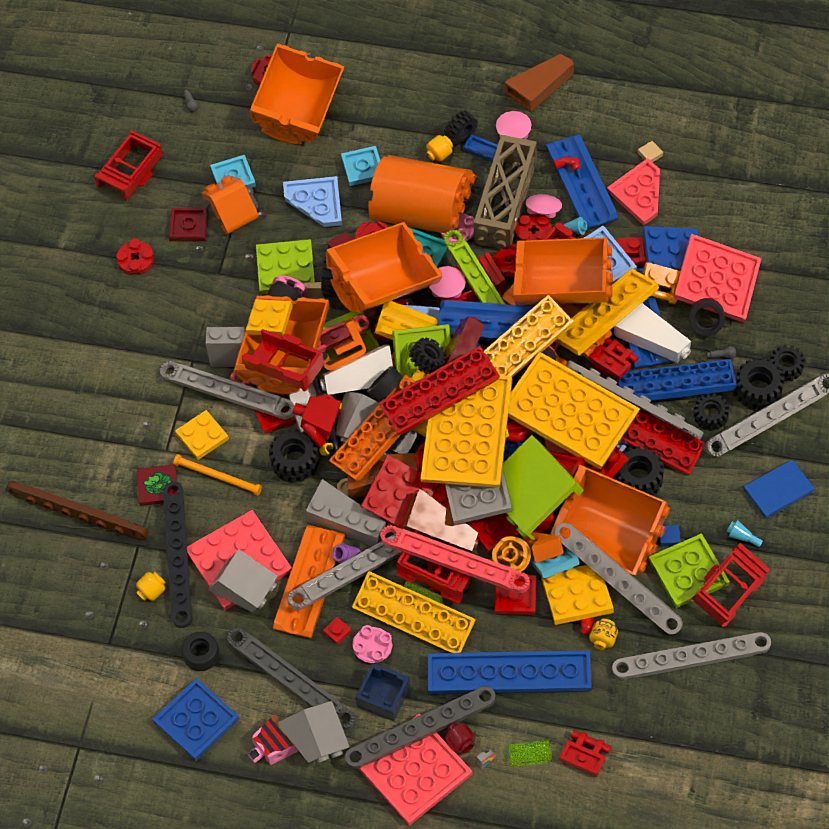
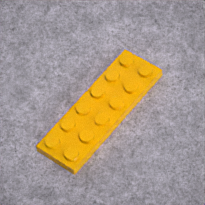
M631 268L612 284L613 296L609 297L608 303H589L571 318L574 323L555 342L578 356L581 355L659 289L658 283Z

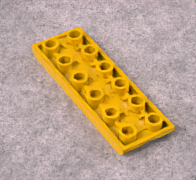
M547 295L485 349L484 352L499 375L512 376L513 378L539 352L544 351L567 331L574 322Z
M389 301L382 306L375 333L393 340L392 330L438 325V319ZM481 346L482 349H487V347Z
M368 571L352 606L356 610L451 653H461L476 619L370 571Z

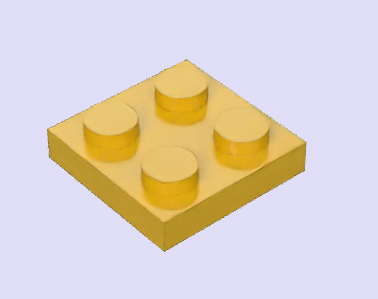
M255 299L246 327L247 334L261 335V330L265 329L283 336L293 307L292 302Z
M207 410L175 430L176 435L197 460L229 440L226 432Z

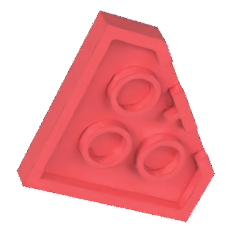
M647 158L607 187V192L643 226L658 214L660 169Z

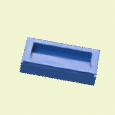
M471 134L463 146V151L493 162L498 145Z

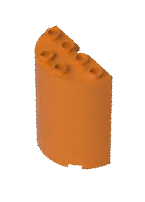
M277 44L250 109L252 121L254 124L258 123L262 127V132L281 142L289 144H302V141L312 142L318 136L344 66L324 60L321 57L309 58L303 51Z
M392 155L384 156L377 165L370 190L373 191V197L369 201V217L371 220L392 224L405 222L408 227L446 234L449 230L452 231L458 227L459 216L463 214L465 209L463 201L470 197V189L476 182V174L469 169Z
M405 222L329 248L326 251L327 269H331L333 279H330L332 286L340 301L351 312L357 311L360 313L435 285L442 279L441 270L435 266L430 255L422 252L423 246L421 242L417 241L412 230L407 227Z
M608 237L517 241L513 292L515 305H537L547 295L557 304L608 303L609 297L613 296L612 285H610V283H613V272H609V270H612V261L609 256H612V245H608Z
M269 295L256 297V299L291 301L293 307L284 334L300 338L302 340L301 344L317 350L329 310V300L301 297L297 301H292L287 296L273 297ZM245 332L234 368L237 376L246 383L250 381L256 384L257 389L274 394H293L299 392L300 388L253 369L245 368L242 355H253L263 341L261 335H250ZM278 350L269 364L277 366L286 353ZM289 354L280 368L302 375L311 363V359L305 361Z
M579 465L574 479L584 491L579 496L573 491L566 498L550 535H555L556 527L559 524L570 523L626 571L635 576L643 573L648 557L655 554L658 545H656L658 537L661 538L666 528L663 526L664 520L670 512L668 503ZM567 527L561 529L562 537L568 538L571 534L570 529Z

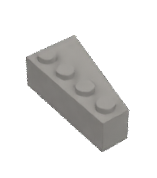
M323 479L306 509L307 522L327 530L345 533L346 537L369 546H374L381 542L380 533L386 527L385 521L361 508L360 504Z

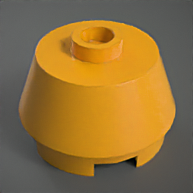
M508 536L502 538L492 551V561L519 572L526 569L531 559V551L528 544L518 537Z

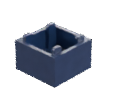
M372 663L356 695L357 707L395 721L411 687L410 677Z

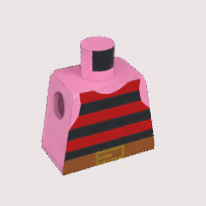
M276 714L252 736L255 748L247 754L253 763L264 757L272 765L299 751L279 727L278 722L281 720Z

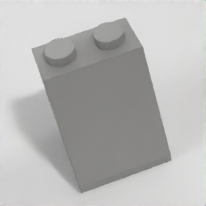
M207 327L206 348L210 367H235L246 332L245 327Z
M344 393L335 435L341 437V442L345 443L379 405V402L364 394Z
M238 549L227 559L208 590L253 612L257 608L261 609L267 601L264 597L268 592L271 593L277 585L275 580L278 576Z
M332 701L304 709L278 722L279 727L308 763L315 760L318 763L324 762L329 759L330 755L332 759L343 755L342 750L350 747Z

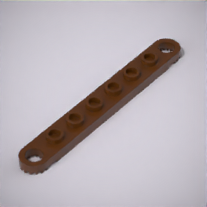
M9 481L5 488L12 496L23 499L31 505H40L48 511L55 510L65 517L72 516L83 523L95 524L100 529L112 530L117 535L124 534L138 540H146L149 534L148 529H145L146 527H142V525L133 524L129 520L27 485H19L16 481Z

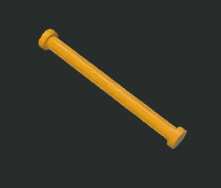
M179 454L175 456L173 462L175 466L181 465L254 492L253 494L256 496L261 492L262 485L260 484L255 485L182 458Z

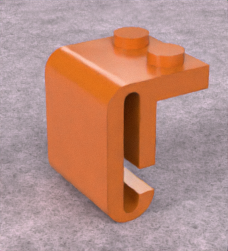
M230 175L225 176L221 179V182L216 185L210 184L201 192L203 199L210 202L217 219L221 220L223 224L221 228L225 234H229L259 218L244 182L239 178Z
M351 318L343 321L351 338L334 346L333 349L339 355L358 345L359 347L326 362L330 359L328 356L323 365L327 370H334L365 354L366 347L359 334L362 330L356 320L353 321Z

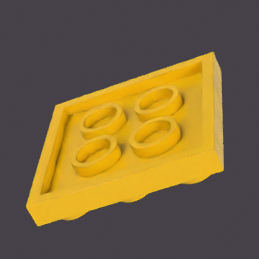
M588 565L573 567L559 572L552 577L544 579L541 577L555 625L614 613L605 580Z

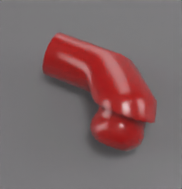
M565 156L553 160L555 169L571 165L572 170L581 167L579 164L580 160L575 157Z
M593 617L581 620L580 631L582 634L589 635L594 624Z

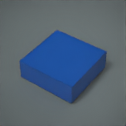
M665 525L664 534L660 538V546H674L681 543L679 525Z

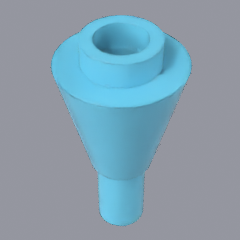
M582 217L564 224V226L572 230L573 234L584 235L587 230V223Z
M738 520L736 523L732 521L726 531L730 533L728 537L750 542L757 547H760L763 540L752 535Z

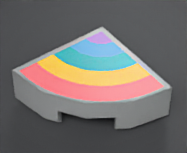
M488 749L487 753L481 752L477 755V765L483 769L496 757V754L491 749Z

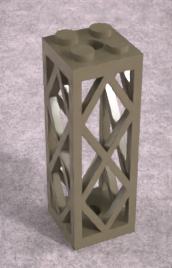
M501 135L474 220L475 244L495 247L499 250L502 248L506 250L510 248L509 245H512L515 228L520 219L537 163V141ZM504 163L512 164L505 171H503ZM517 169L512 175H510V176L506 179V176H507L508 174H510L513 170ZM520 176L518 188L511 192L509 183ZM500 192L502 201L491 209L493 197ZM505 206V209L494 217V214ZM508 214L509 219L507 223L499 221Z

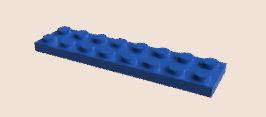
M590 650L428 653V694L470 693L484 686L492 688L495 693L591 691Z

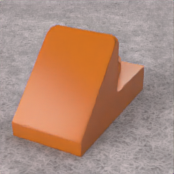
M532 532L531 534L536 538L535 540L528 536L523 537L530 551L533 552L536 563L564 553L560 536Z

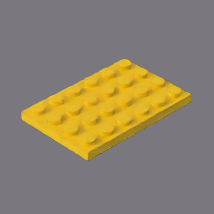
M539 352L511 392L508 417L575 456L584 458V461L601 470L639 413L640 408Z
M500 375V378L494 383L428 420L421 482L500 488L512 376Z

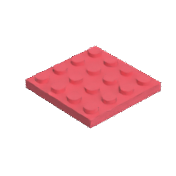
M691 234L673 298L692 305L697 300L703 298L714 299L722 305L726 317L744 323L761 258ZM703 307V309L717 313L715 309L711 307Z
M253 510L187 546L189 558L209 587L227 559L238 549L276 574L278 577L275 582L290 574L292 567ZM214 594L224 611L236 605Z
M438 733L430 735L371 764H367L362 768H358L409 826L473 775V771Z

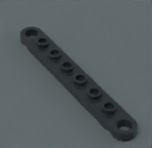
M169 482L165 485L163 494L171 615L173 624L176 627L185 628L192 622L184 492L180 483ZM171 488L179 490L178 494L174 496L169 495L168 491ZM180 613L188 616L183 622L177 621Z

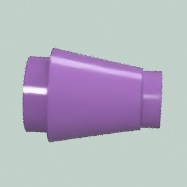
M340 543L334 547L332 555L337 562L343 563L361 553V550Z

